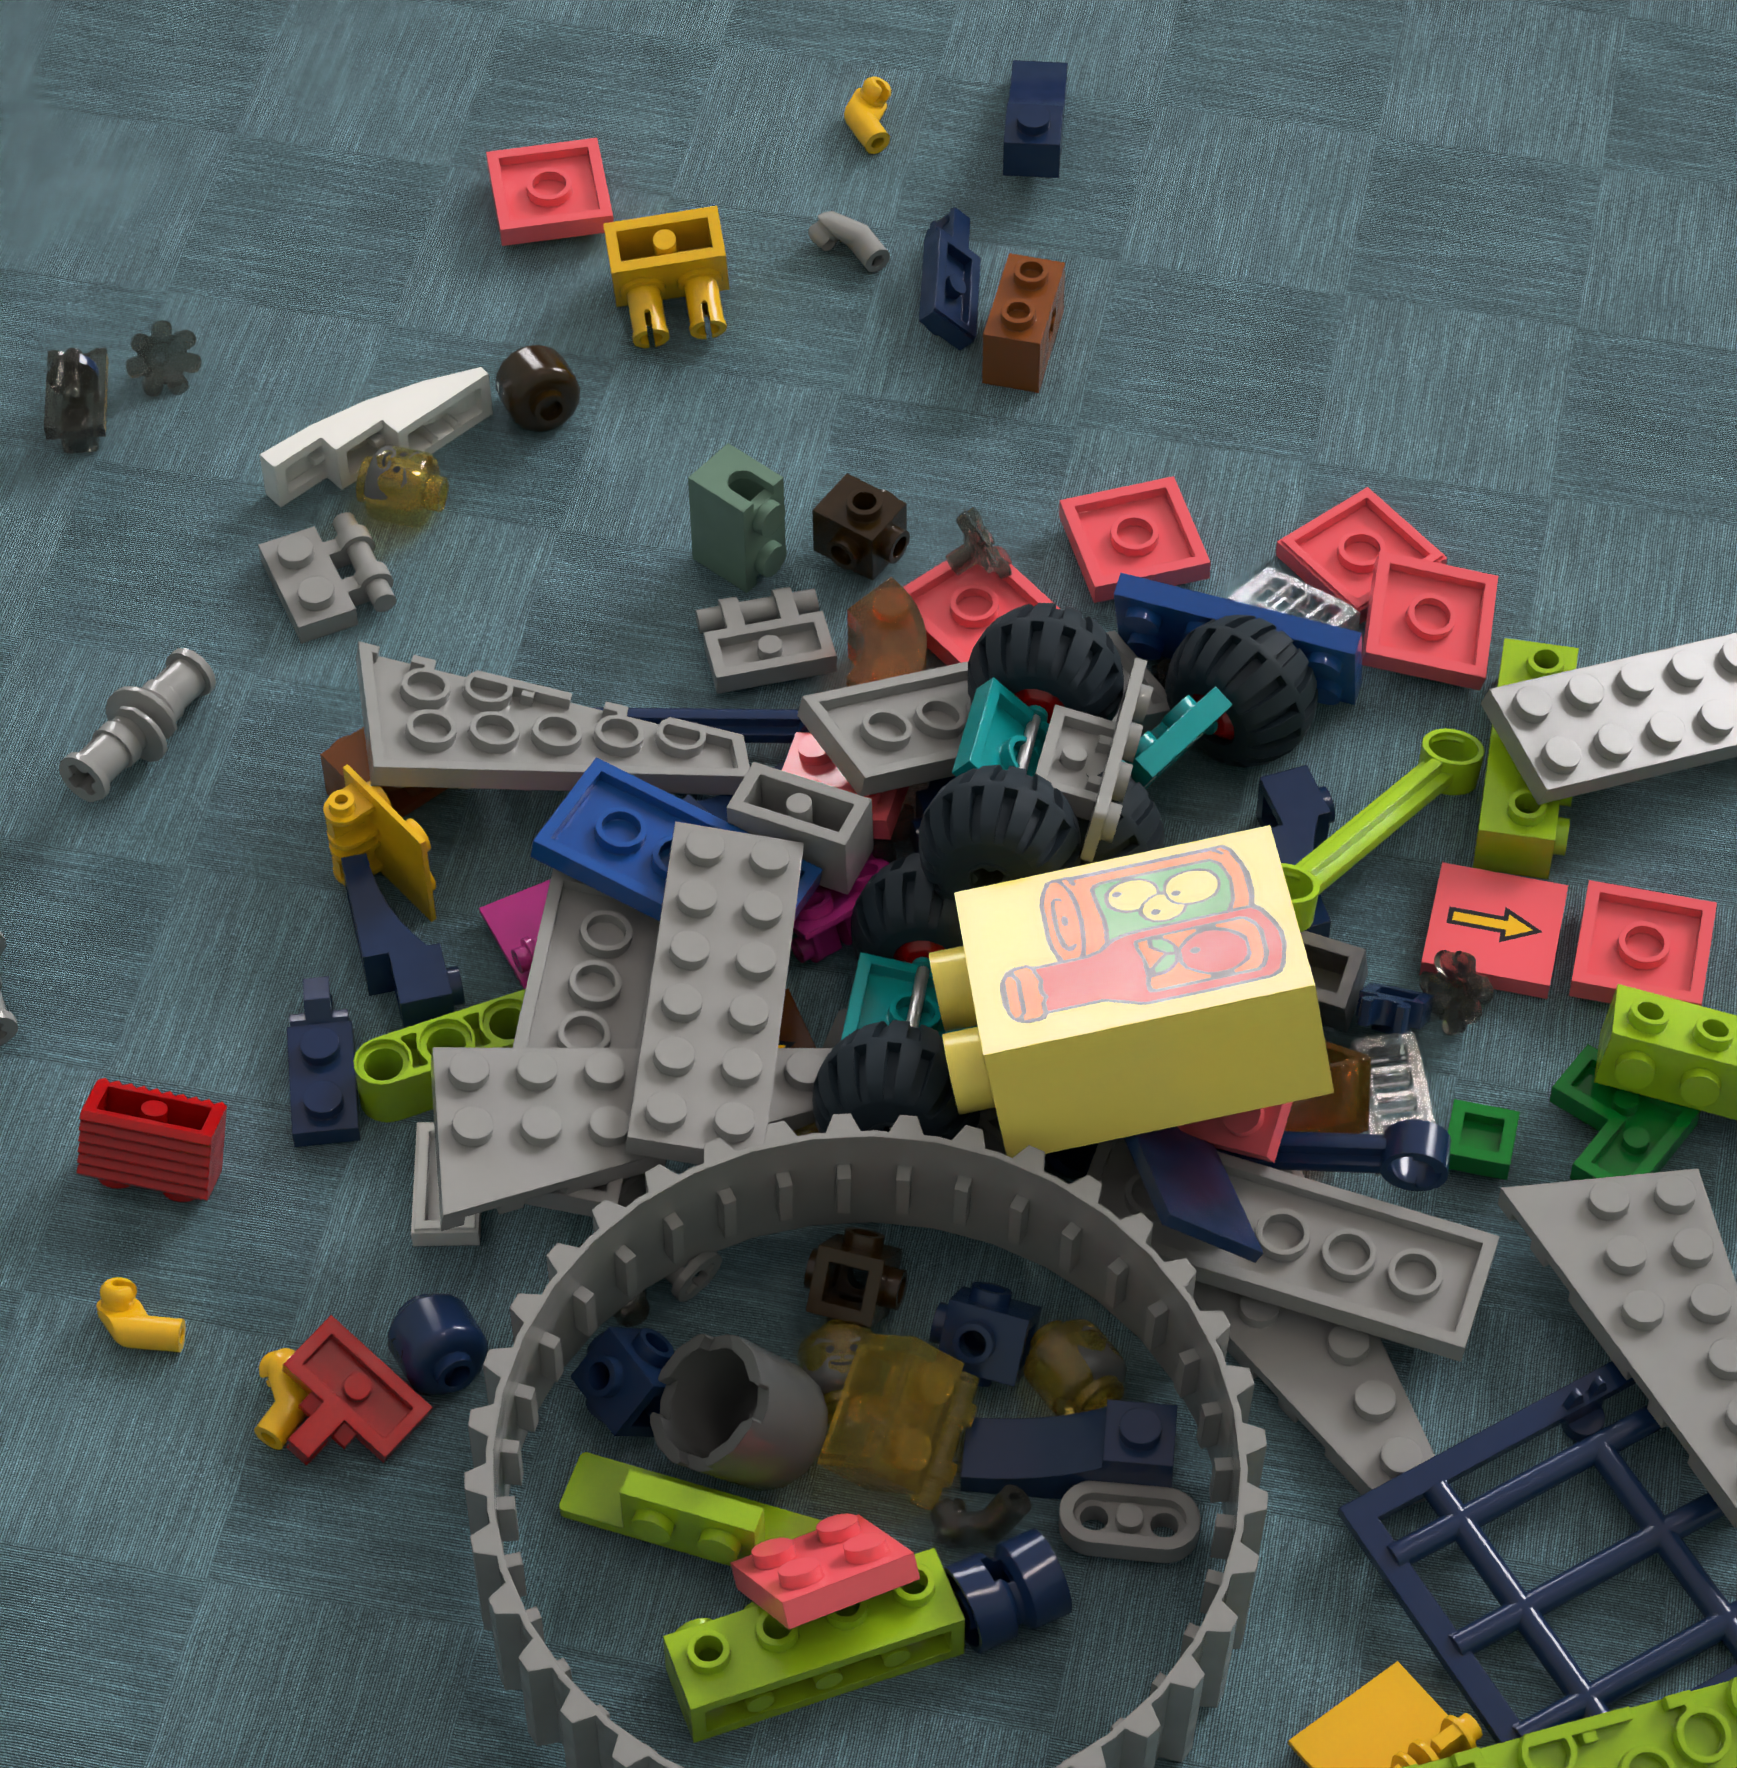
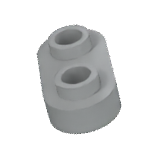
M1084 1481L1074 1485L1064 1494L1059 1507V1531L1062 1539L1071 1549L1087 1556L1173 1563L1187 1557L1195 1549L1199 1539L1201 1522L1199 1509L1190 1496L1174 1488ZM1087 1520H1098L1105 1527L1100 1530H1090L1082 1524ZM1157 1527H1168L1175 1534L1171 1537H1159L1153 1533V1530Z

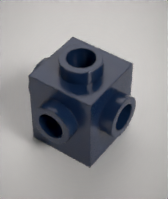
M973 1282L971 1288L963 1286L949 1299L948 1304L940 1302L936 1309L930 1331V1342L939 1344L935 1365L953 1370L952 1378L968 1385L989 1387L992 1385V1381L1014 1387L1028 1371L1042 1307L1011 1299L1012 1291L997 1284Z
M608 1327L606 1331L592 1340L587 1348L586 1357L570 1377L585 1396V1404L589 1412L597 1420L604 1423L614 1436L654 1437L650 1416L653 1412L660 1414V1400L666 1384L659 1382L658 1377L662 1368L674 1354V1349L664 1336L653 1329Z

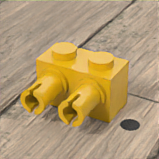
M717 206L603 223L616 306L629 307L633 331L632 340L635 346L650 348L647 326L652 327L655 347L661 346L669 340L670 334L666 325L662 300L685 297L691 336L697 339H707L704 317L709 318L712 338L718 337L726 331L727 324L723 315L719 291L729 290L730 288L726 253Z

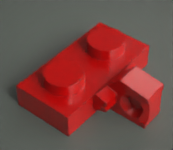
M332 1315L283 1364L282 1371L308 1394L299 1404L298 1408L309 1418L288 1438L289 1444L286 1446L306 1466L332 1439L343 1449H346L355 1438L379 1460L385 1463L431 1414L433 1409L429 1403Z

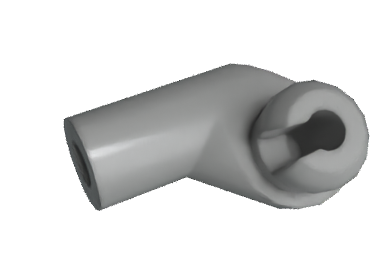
M834 211L823 212L817 215L819 220L809 227L808 236L823 251L831 250L836 242L840 240L851 249L869 272H877L883 269L890 260V253L866 224Z

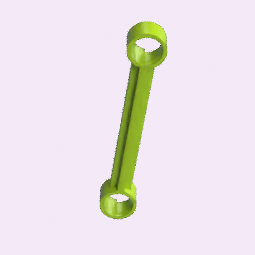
M1447 728L1436 729L1427 733L1422 741L1416 767L1296 865L1281 863L1300 932L1307 930L1312 925L1320 893L1438 795H1463L1476 788L1485 752L1484 746L1476 737L1461 730Z

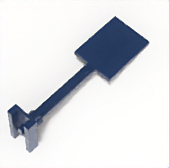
M1177 1126L1124 1137L1162 1225L1254 1263L1257 1262L1264 1254L1213 1144L1181 1131Z

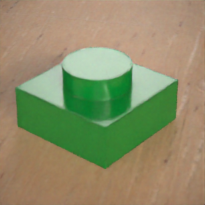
M1454 1099L1448 1133L1451 1137L1449 1169L1507 1180L1520 1111Z

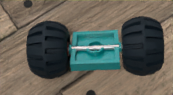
M1038 603L1035 606L1027 604L1015 608L997 618L987 627L972 649L968 662V694L971 700V708L952 770V774L956 778L949 781L947 785L939 790L925 810L919 828V856L922 869L927 879L935 884L934 891L943 901L946 897L956 902L955 892L1080 866V855L1082 852L1081 834L1074 811L1061 791L1053 788L1051 782L1035 774L1055 704L1112 721L1119 710L1123 698L1124 675L1121 657L1109 634L1093 618L1088 616L1083 619L1082 612L1068 606L1065 607V610L1056 609L1055 603Z
M1230 615L1218 620L1213 619L1193 629L1183 639L1172 655L1166 675L1165 693L1171 711L1163 717L1162 722L1151 732L1148 730L1140 737L1133 763L1121 760L1122 762L1132 764L1133 768L1123 802L1111 799V802L1123 805L1113 841L1109 843L1099 840L1093 862L1081 859L1080 866L1164 847L1163 822L1154 801L1148 798L1149 793L1145 789L1193 745L1199 750H1205L1209 757L1220 763L1245 768L1266 765L1290 753L1302 741L1314 720L1318 701L1317 681L1313 669L1307 666L1309 663L1308 659L1300 648L1297 649L1293 645V640L1284 631L1278 632L1274 624L1261 618L1255 619V616ZM1101 772L1097 776L1102 777L1103 772ZM1076 817L1079 823L1081 845L1083 848L1090 821Z
M912 853L908 857H900L881 868L878 873L870 878L855 902L851 916V936L858 964L841 1041L828 1053L814 1081L812 1102L815 1124L819 1133H826L833 1114L850 1113L860 1131L878 1130L889 1132L899 1115L918 1117L924 1135L938 1136L952 1140L965 1125L977 1128L979 1124L980 1111L962 1115L958 1113L942 1038L944 1033L973 1028L978 1025L945 1032L929 960V953L963 946L956 902L946 897L943 901L935 893V884L927 879L922 869L919 853Z

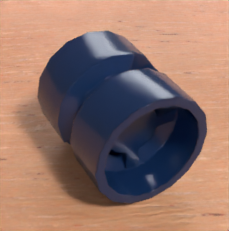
M1034 1528L996 1545L994 1558L992 1559L978 1552L944 1567L946 1576L965 1618V1640L978 1654L1018 1636L1019 1624L1023 1623L1032 1630H1035L1072 1612L1071 1594L1060 1563L1048 1541Z

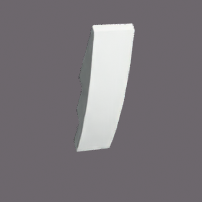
M482 367L421 381L365 400L308 426L259 454L266 495L278 506L283 507L326 478L343 490L366 475L374 454L385 445H394L404 449L392 447L396 450V455L393 458L390 457L393 454L391 450L383 451L379 459L376 457L377 465L380 466L382 464L385 454L392 452L386 457L385 462L391 460V464L395 467L399 466L400 471L403 473L404 466L405 471L493 414L489 373ZM417 450L420 452V453L415 454V455H413L412 457H410V456H411L413 453H415ZM405 452L407 456L402 457L400 453Z

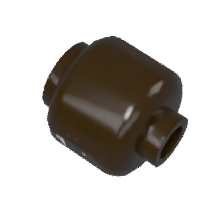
M531 345L512 352L502 362L496 374V391L512 420L524 430L533 432L553 430L563 425L574 414L579 404L580 387L576 377L564 358L551 347Z

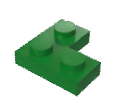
M1587 1044L1552 1086L1549 1101L1599 1131L1573 1163L1570 1179L1574 1181L1660 1172L1697 1126L1700 1110L1595 1083L1598 1049Z

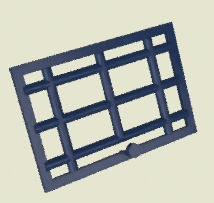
M1613 1361L1338 1509L1337 1514L1496 1744L1520 1738L1527 1733L1609 1712L1610 1710L1607 1706L1723 1642L1737 1662V1600L1732 1603L1727 1601L1683 1541V1538L1723 1517L1725 1514L1709 1492L1664 1515L1619 1452L1662 1428L1647 1409L1648 1404L1603 1428L1605 1423V1413L1602 1409L1603 1401L1636 1384L1633 1378L1626 1380ZM1560 1424L1564 1433L1570 1439L1577 1441L1572 1446L1463 1504L1450 1483ZM1594 1466L1640 1530L1526 1592L1481 1527ZM1425 1498L1439 1518L1394 1541L1381 1521ZM1453 1542L1458 1544L1501 1605L1458 1630L1453 1626L1412 1567L1416 1562ZM1658 1553L1704 1618L1589 1682L1543 1616ZM1517 1630L1565 1696L1522 1721L1515 1715L1474 1656V1654ZM1737 1664L1690 1691L1723 1683L1737 1677Z

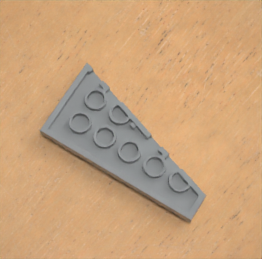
M358 641L356 666L371 786L571 791L597 757L668 793L734 795L750 768L742 734L672 717L662 720L660 724L628 717L629 707L607 701L603 710L571 703L572 693L479 670L470 673L467 677L435 670L436 660L413 655L411 663L381 657L379 656L380 646Z
M433 1047L431 1079L441 1231L464 1225L465 1217L495 1208L500 1215L523 1208L526 1199L558 1190L565 1194H570L587 1188L591 1189L605 1185L618 1179H626L643 1174L659 1164L665 1167L666 1159L624 1153L640 1048ZM778 1048L768 1124L785 1121L792 1130L815 1124L812 1102L814 1081L822 1063L833 1048Z
M1699 1169L1501 1188L1498 1199L1500 1209L1510 1222L1513 1220L1519 1222L1532 1240L1530 1249L1543 1267L1550 1265L1570 1292L1569 1303L1626 1380L1633 1378L1649 1399L1647 1409L1661 1428L1668 1426L1689 1454L1687 1464L1734 1528H1737V1284Z
M1281 1170L1284 1172L1304 1177L1302 1171ZM1198 1281L1195 1282L1193 1299L1199 1310L1224 1311L1231 1324L1227 1347L1230 1355L1242 1367L1250 1368L1253 1379L1259 1377L1279 1398L1278 1406L1294 1423L1300 1420L1325 1447L1324 1455L1361 1495L1435 1456L1380 1337ZM1423 1498L1415 1503L1425 1501L1426 1499Z

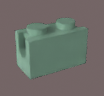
M727 443L688 477L692 557L706 568L748 593L757 585L756 577L759 574L767 578L773 576L786 559L784 478Z

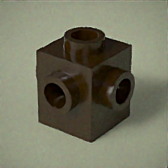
M848 473L812 510L813 550L831 559L837 566L846 570H852L872 581L889 563L894 564L899 561L909 544L910 533L907 531V503L899 500L891 492L878 489Z
M856 1227L845 1228L844 1235L837 1233L824 1241L818 1248L812 1250L806 1266L804 1287L810 1289L806 1312L826 1316L827 1323L842 1329L864 1331L867 1327H873L889 1315L890 1309L898 1310L902 1303L908 1276L907 1270L899 1268L903 1249L884 1245L885 1235L879 1232ZM854 1268L869 1271L866 1285L859 1283L855 1279Z

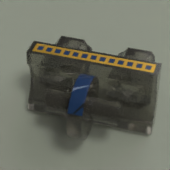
M106 347L95 348L84 354L77 348H69L65 352L59 350L48 351L44 431L46 440L61 439L63 451L66 453L95 452L99 450V437L106 436L109 368Z

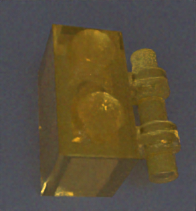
M862 1333L817 1464L866 1490L912 1494L909 1501L911 1504L926 1510L935 1511L943 1487H951L958 1467L952 1460L963 1428H971L978 1408L972 1401L980 1379L962 1371L963 1362L915 1336Z

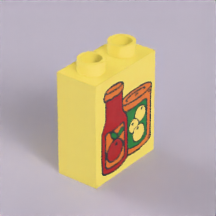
M1270 825L954 893L963 946L929 953L930 966L945 1032L978 1026L942 1034L949 1075L959 1115L996 1108L1007 1156L1013 1158L1029 1145L1048 1154L1334 1093L1315 982Z

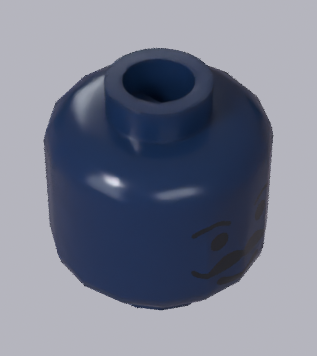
M432 1293L413 1297L398 1310L388 1330V1348L411 1386L426 1395H445L467 1387L481 1372L488 1353V1341L465 1303L451 1294Z

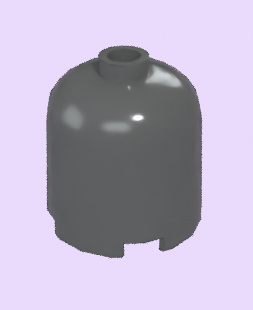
M704 1333L696 1335L680 1346L662 1368L658 1380L666 1384L660 1400V1414L653 1412L650 1416V1424L658 1448L672 1463L753 1490L766 1491L786 1487L805 1474L819 1457L827 1436L828 1410L820 1386L800 1366L739 1336L726 1334L712 1337Z

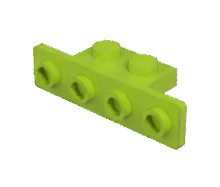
M584 1452L579 1456L559 1503L560 1514L564 1518L727 1566H731L730 1562L751 1555L753 1547L761 1542L774 1538H797L815 1531L816 1525L822 1521L589 1452Z

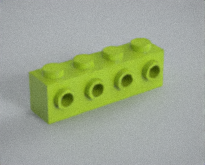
M1504 638L1497 687L1574 670L1577 667L1579 648ZM1493 725L1491 727L1472 868L1548 879L1553 854L1565 856L1570 818L1558 817L1559 806L1571 807L1573 797L1538 805Z
M1618 984L1600 1031L1594 1082L1737 1120V1015Z
M935 1548L914 1554L920 1576L919 1580L792 1629L786 1628L752 1601L741 1611L714 1620L710 1618H697L684 1623L674 1633L664 1635L666 1671L693 1743L964 1654L965 1618Z

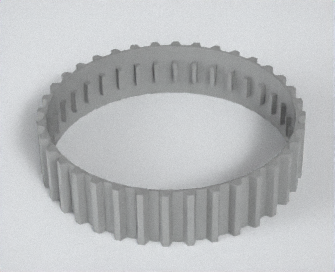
M851 1113L833 1114L826 1133H812L797 1136L785 1121L767 1124L763 1144L751 1145L735 1151L724 1140L717 1138L704 1143L703 1164L692 1167L679 1175L661 1164L646 1171V1194L635 1199L627 1207L608 1200L602 1201L592 1209L594 1233L586 1239L580 1248L557 1243L546 1255L549 1283L546 1285L541 1295L517 1294L510 1306L513 1347L489 1349L483 1364L488 1405L471 1409L468 1422L474 1469L464 1472V1489L484 1630L493 1631L498 1674L505 1690H523L527 1729L536 1745L541 1746L561 1742L564 1746L566 1768H684L665 1759L650 1746L642 1743L611 1721L610 1713L601 1704L596 1706L572 1681L571 1668L564 1657L556 1661L545 1644L542 1617L537 1606L525 1610L520 1597L527 1596L521 1552L504 1555V1541H519L515 1496H509L511 1485L522 1486L524 1470L521 1449L528 1431L535 1432L539 1422L538 1409L553 1384L560 1379L564 1372V1367L600 1325L644 1289L677 1271L680 1267L686 1266L689 1260L702 1252H717L754 1237L812 1225L875 1222L934 1228L984 1241L1048 1268L1095 1298L1132 1331L1172 1379L1179 1397H1182L1198 1426L1196 1437L1200 1449L1207 1448L1213 1467L1209 1486L1210 1503H1222L1223 1514H1216L1210 1558L1226 1559L1225 1571L1223 1573L1208 1569L1200 1612L1206 1614L1200 1627L1189 1622L1183 1634L1179 1660L1167 1676L1161 1672L1152 1682L1150 1696L1125 1719L1120 1717L1112 1724L1110 1733L1077 1754H1073L1055 1768H1154L1158 1757L1182 1762L1193 1746L1199 1707L1217 1708L1225 1691L1232 1649H1241L1268 1505V1492L1259 1488L1267 1448L1265 1429L1248 1424L1255 1383L1250 1368L1226 1365L1225 1359L1231 1324L1224 1311L1199 1310L1193 1299L1197 1275L1196 1269L1187 1258L1164 1262L1158 1253L1151 1248L1154 1224L1142 1213L1119 1219L1108 1208L1100 1205L1102 1183L1090 1175L1067 1184L1060 1178L1044 1172L1045 1152L1029 1145L1011 1158L1000 1152L985 1149L983 1129L965 1125L952 1140L938 1136H927L923 1134L917 1116L899 1115L889 1132L878 1130L860 1131Z

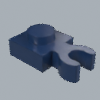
M1371 982L1360 990L1355 1015L1358 1017L1357 1024L1364 1027L1371 1025L1373 1030L1386 1034L1408 1036L1410 1035L1411 1028L1420 1030L1430 1021L1435 995Z

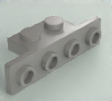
M1139 658L1134 660L1116 722L1055 704L1035 774L1051 782L1053 788L1061 791L1076 817L1090 821L1080 859L1088 862H1093L1099 840L1109 843L1113 841L1123 805L1111 802V799L1123 802L1133 768L1132 764L1122 762L1121 760L1133 763L1143 725L1133 723L1132 721L1143 724L1151 699L1153 687L1142 684L1148 661ZM1101 772H1103L1102 777L1097 776L1098 774H1100Z

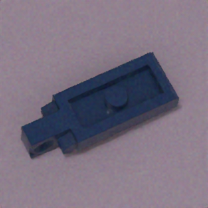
M953 207L949 213L938 221L934 220L931 222L930 229L926 232L923 250L919 322L925 325L932 334L940 336L961 351L973 343L977 337L981 257L969 249L970 218L956 207Z
M329 976L303 978L305 1013L290 1014V1027H287L291 1122L294 1147L361 1141L358 1087L353 1063L355 1057V1038L352 1021H349L348 1009L333 1010Z

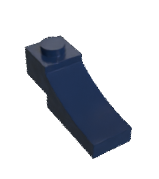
M1013 60L1009 102L1007 103L1003 175L1059 178L1068 63Z
M1307 765L1266 775L1259 779L1256 818L1261 827L1271 826L1280 862L1296 865L1328 838L1329 824L1335 821V808L1332 797L1325 786H1317ZM1319 894L1313 923L1305 931L1329 938L1331 920L1324 906L1321 894Z
M363 853L341 858L347 898L369 996L395 991L403 1028L454 1012V1006L465 1004L458 966L446 968L440 943L426 945L399 920L378 888L367 854Z
M1107 1399V1407L1068 1415L1036 1418L967 1417L961 1470V1491L1062 1500L1064 1494L1071 1487L1084 1481L1172 1488L1178 1405Z

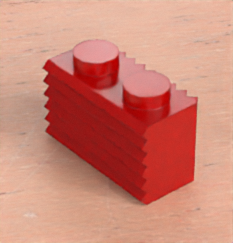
M106 1078L99 1079L89 1094L79 1117L81 1122L78 1141L80 1143L77 1151L79 1155L76 1173L97 1178L101 1184L109 1188L122 1189L136 1186L160 1191L168 1199L177 1202H189L195 1199L208 1201L222 1172L227 1106L223 1102L214 1104L210 1099L200 1101L197 1096L187 1098L184 1094L175 1096L171 1091L161 1093L158 1088L148 1090L145 1086L136 1088L132 1083L122 1085L119 1080L110 1083Z

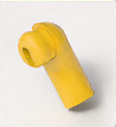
M879 77L867 78L863 82L862 88L856 89L844 111L846 124L870 154H877L883 151L890 142L889 134L879 121L887 109L886 101L891 97V88L886 81Z
M111 1278L101 1285V1299L96 1304L98 1318L119 1345L132 1349L181 1353L186 1332L184 1319L149 1316L139 1300L135 1298L137 1294L136 1285L127 1278Z
M290 1348L268 1352L259 1364V1376L262 1378L268 1377L266 1383L268 1387H271L275 1402L257 1424L254 1432L263 1443L277 1450H281L284 1447L288 1438L307 1416L298 1407L308 1394L282 1371L283 1364L295 1352V1350Z

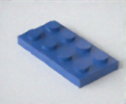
M1120 573L1114 591L1118 634L1136 656L1148 660H1158L1161 657L1172 659V655L1180 643L1193 629L1224 616L1251 615L1255 616V619L1261 618L1274 624L1278 632L1284 631L1293 640V645L1297 649L1300 648L1309 661L1307 666L1311 667L1314 671L1317 681L1318 703L1326 705H1336L1339 702L1356 704L1362 685V632Z
M596 757L534 838L530 857L660 921L675 821L751 833ZM803 859L794 921L818 888L823 869Z

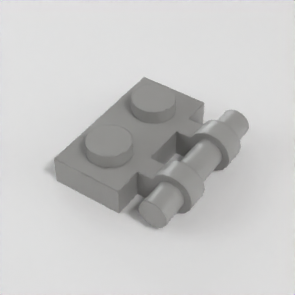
M350 512L341 513L334 518L332 525L337 533L335 539L322 542L315 526L258 544L261 562L301 644L358 625L355 608L357 605L371 601L376 611L384 612L390 610L396 604V597L391 589L394 582L387 566L376 560L373 554L375 543L367 527L358 524L354 515ZM352 564L356 571L354 576L341 580L336 569Z
M790 586L771 590V596L741 602L738 601L736 596L718 599V606L695 610L698 631L700 634H704V649L717 694L837 672L836 652L824 613L819 611L815 588L792 592Z

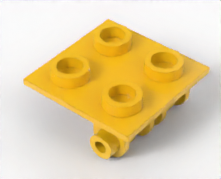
M347 764L343 767L346 787L334 791L323 806L329 849L332 855L333 873L336 880L345 886L341 858L366 853L373 876L381 872L431 922L436 919L433 891L436 889V882L429 868L427 852L431 850V844L428 836L414 819L408 818L404 820L392 808L388 796L380 786H371V781L366 783Z
M1397 1661L1289 1739L1288 1745L1309 1768H1403L1447 1758L1454 1753L1476 1748V1741L1482 1738L1483 1733L1477 1721L1470 1714L1464 1713L1460 1717L1447 1715Z

